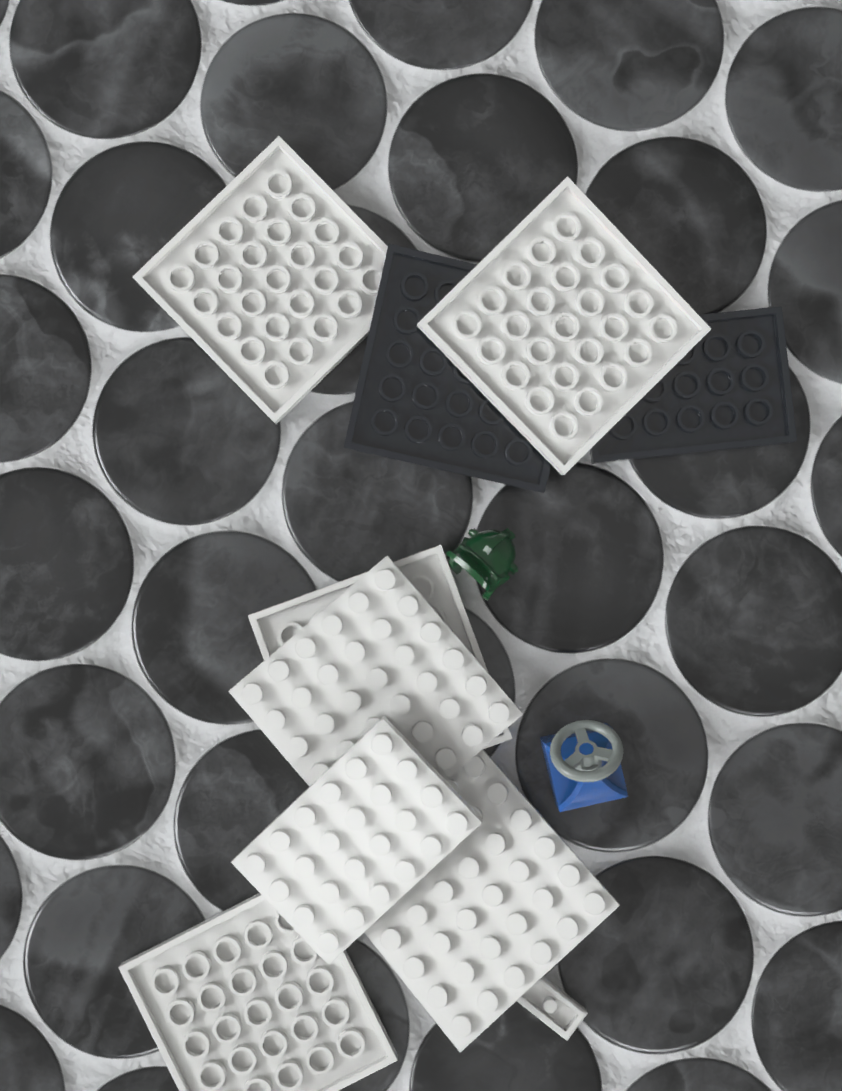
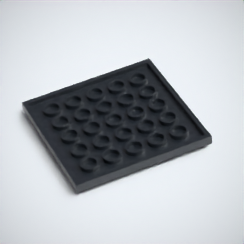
M389 243L344 448L545 493L551 464L417 327V324L477 264Z

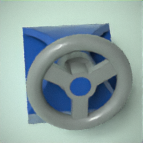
M580 720L564 726L556 734L540 737L554 803L559 812L628 797L621 767L623 744L618 734L610 725L594 720Z

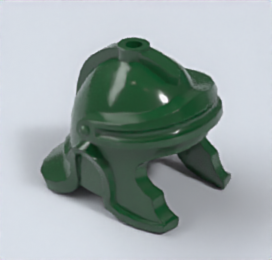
M475 528L470 529L468 534L471 538L464 537L456 550H448L446 553L450 557L449 567L454 573L458 575L462 568L468 572L486 590L481 597L487 601L497 588L510 579L508 573L515 575L518 572L519 567L514 563L516 550L512 541L516 536L508 528L503 531L487 529L482 532Z

